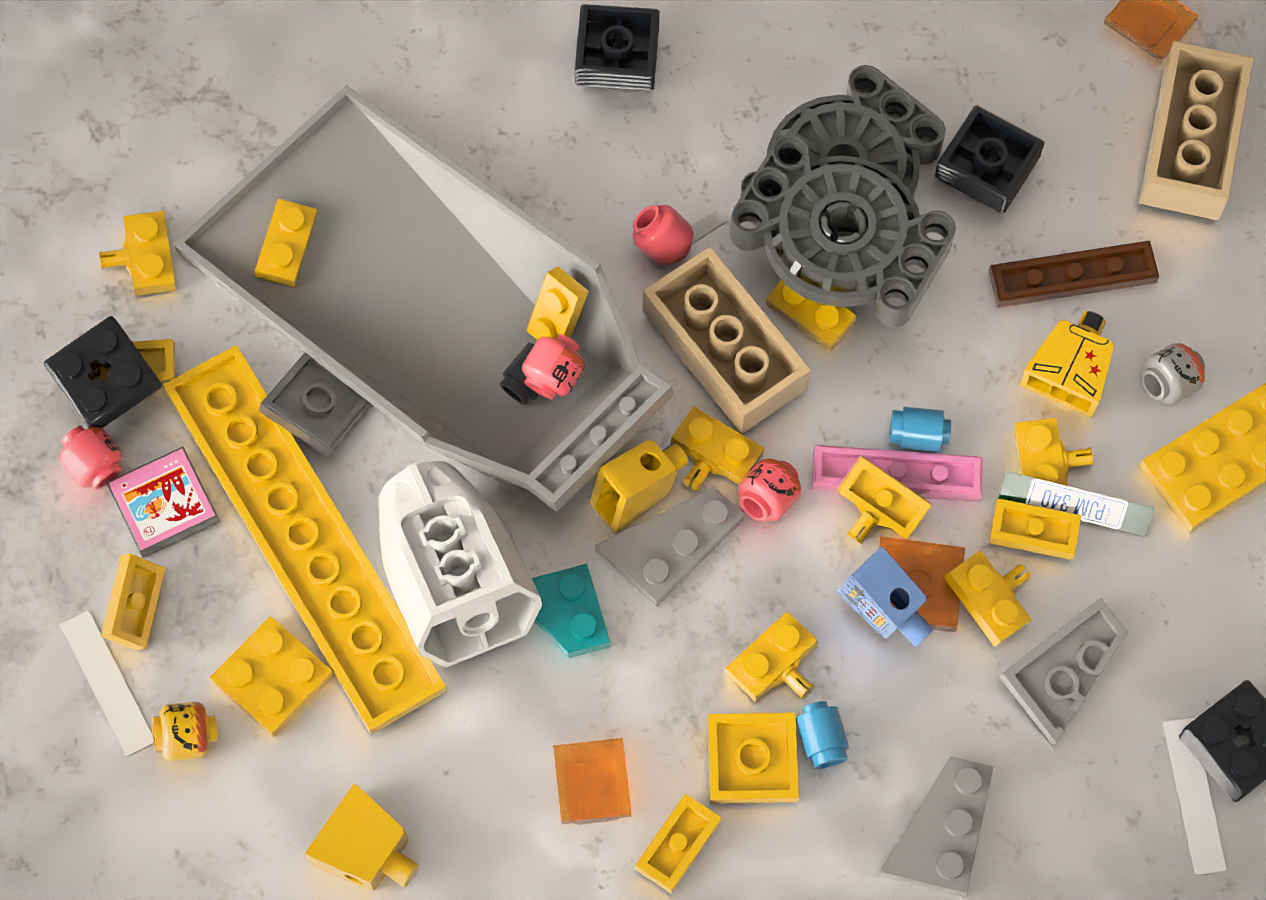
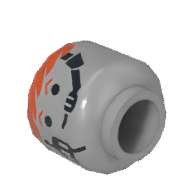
M1182 343L1171 344L1145 360L1141 376L1143 387L1151 398L1165 404H1176L1202 388L1205 381L1204 360L1197 351Z

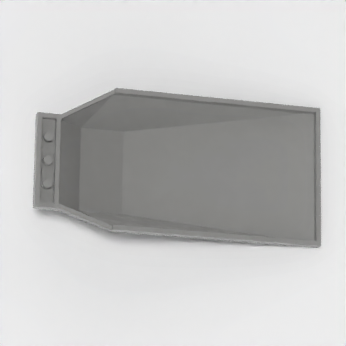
M348 85L338 92L173 243L181 256L423 445L503 483L529 490L556 512L674 396L670 384L640 363L601 264ZM278 198L317 209L316 222L295 288L255 277V268ZM559 266L589 291L571 337L572 340L580 345L577 353L584 359L585 369L568 395L555 396L551 400L539 394L535 400L530 399L526 405H522L512 399L500 387L499 383L504 378L503 372L525 345L528 342L536 343L537 340L526 330L547 272Z

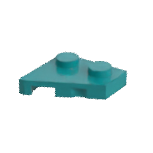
M587 563L532 578L542 602V607L534 622L543 632H547L555 640V644L568 658L610 647V639Z

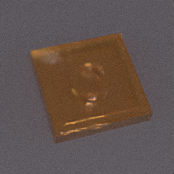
M880 536L878 549L882 546L927 598V601L917 612L934 630L956 632L960 599L944 576L964 562L965 547Z

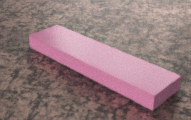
M814 445L811 488L814 490L837 491L840 483L860 455H862L922 497L980 501L983 457Z

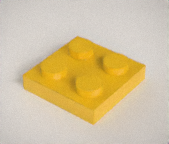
M269 616L210 676V680L274 738L334 676L333 670L273 617Z
M795 712L708 714L710 804L798 802L799 786Z

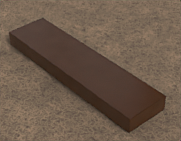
M1150 240L990 265L989 268L997 308L1157 283L1159 279Z

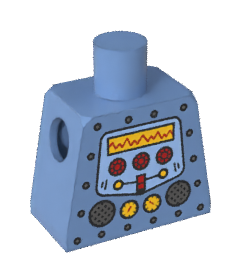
M882 546L836 591L842 599L886 639L898 629L917 647L934 630L917 612L927 601L925 594Z

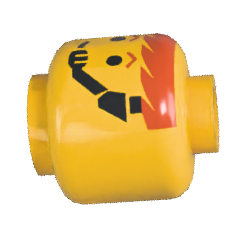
M200 702L167 704L161 708L159 716L152 717L155 752L162 751L164 758L168 761L203 758L208 753L209 742H217L215 715L207 716L206 709Z

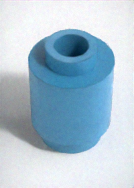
M903 407L902 411L892 410L889 443L899 444V448L932 452H940L941 444L949 445L951 420L944 419V410Z
M819 701L804 706L802 708L803 714L796 718V723L807 760L813 761L815 769H825L847 761L846 750L849 749V744L838 708L836 706L828 707L826 701Z

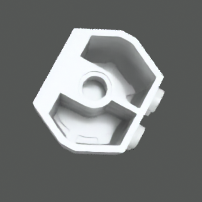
M431 461L420 464L414 462L391 478L382 488L378 500L382 559L390 587L419 654L447 668L527 635L542 607L541 598L507 525L493 506L454 466L447 462Z

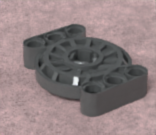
M862 65L851 71L848 78L846 95L819 97L801 104L786 115L773 132L767 148V154L779 138L786 135H794L803 139L808 145L810 161L821 157L839 155L859 157L883 166L895 174L903 183L904 177L912 174L909 190L914 197L919 180L920 164H929L938 159L941 154L946 128L944 122L936 114L879 69L870 65ZM858 88H867V89L871 90L872 92H871V93H861V92L858 91L857 89H858ZM898 112L902 115V117L895 118L888 115L887 113ZM928 136L932 138L933 141L923 142L918 137ZM793 158L781 159L786 164L798 163ZM757 171L749 173L742 180L740 197ZM771 189L761 191L763 195L768 197L778 195L776 191ZM835 225L829 228L832 231L831 241L835 243L839 236L844 237L854 234L851 228L844 225Z
M786 135L774 143L734 206L731 214L730 238L735 246L745 251H752L765 246V253L775 273L789 288L802 297L822 305L838 307L864 305L874 301L878 320L889 327H900L910 320L949 255L956 226L953 218L943 211H930L920 216L919 208L910 190L895 174L883 166L863 158L843 155L821 157L810 161L809 147L806 142L800 137ZM793 158L798 163L786 164L781 159ZM771 189L776 191L778 195L768 197L763 195L761 191ZM751 221L756 223L758 227L747 229L740 224ZM835 225H844L851 228L854 234L844 237L839 236L835 243L831 241L832 231L829 228ZM935 232L943 236L944 239L933 240L926 234ZM918 265L924 269V272L914 273L908 270L906 266ZM896 297L905 304L893 306L886 299Z

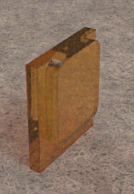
M1120 0L1104 19L1103 23L1162 62L1169 54L1173 41L1179 42L1196 22L1199 15L1177 0Z
M623 738L553 745L562 824L574 823L580 825L632 817Z

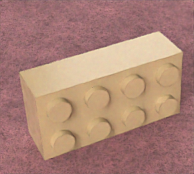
M1173 41L1164 66L1139 204L1214 220L1220 219L1229 199L1253 57Z
M711 247L700 252L643 290V313L740 434H744L808 390L811 369Z

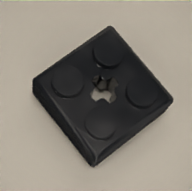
M582 4L580 6L574 69L575 84L577 86L652 91L655 85L660 11L651 8ZM614 45H621L622 49L614 50Z
M976 105L972 108L937 162L934 176L1003 214L1041 157L1045 142ZM989 156L996 159L995 162L992 163L986 162L985 160H987Z
M113 316L107 317L44 361L45 368L88 428L94 426L104 428L162 387L160 380ZM103 366L107 369L112 366L107 372L110 377L108 381L103 383L99 378L93 381L97 376V368Z
M1245 680L1189 723L1179 735V739L1233 802L1240 801L1266 780V699L1251 681ZM1237 734L1240 736L1245 735L1249 742L1247 745L1242 744L1238 747L1234 743V739L1237 737Z

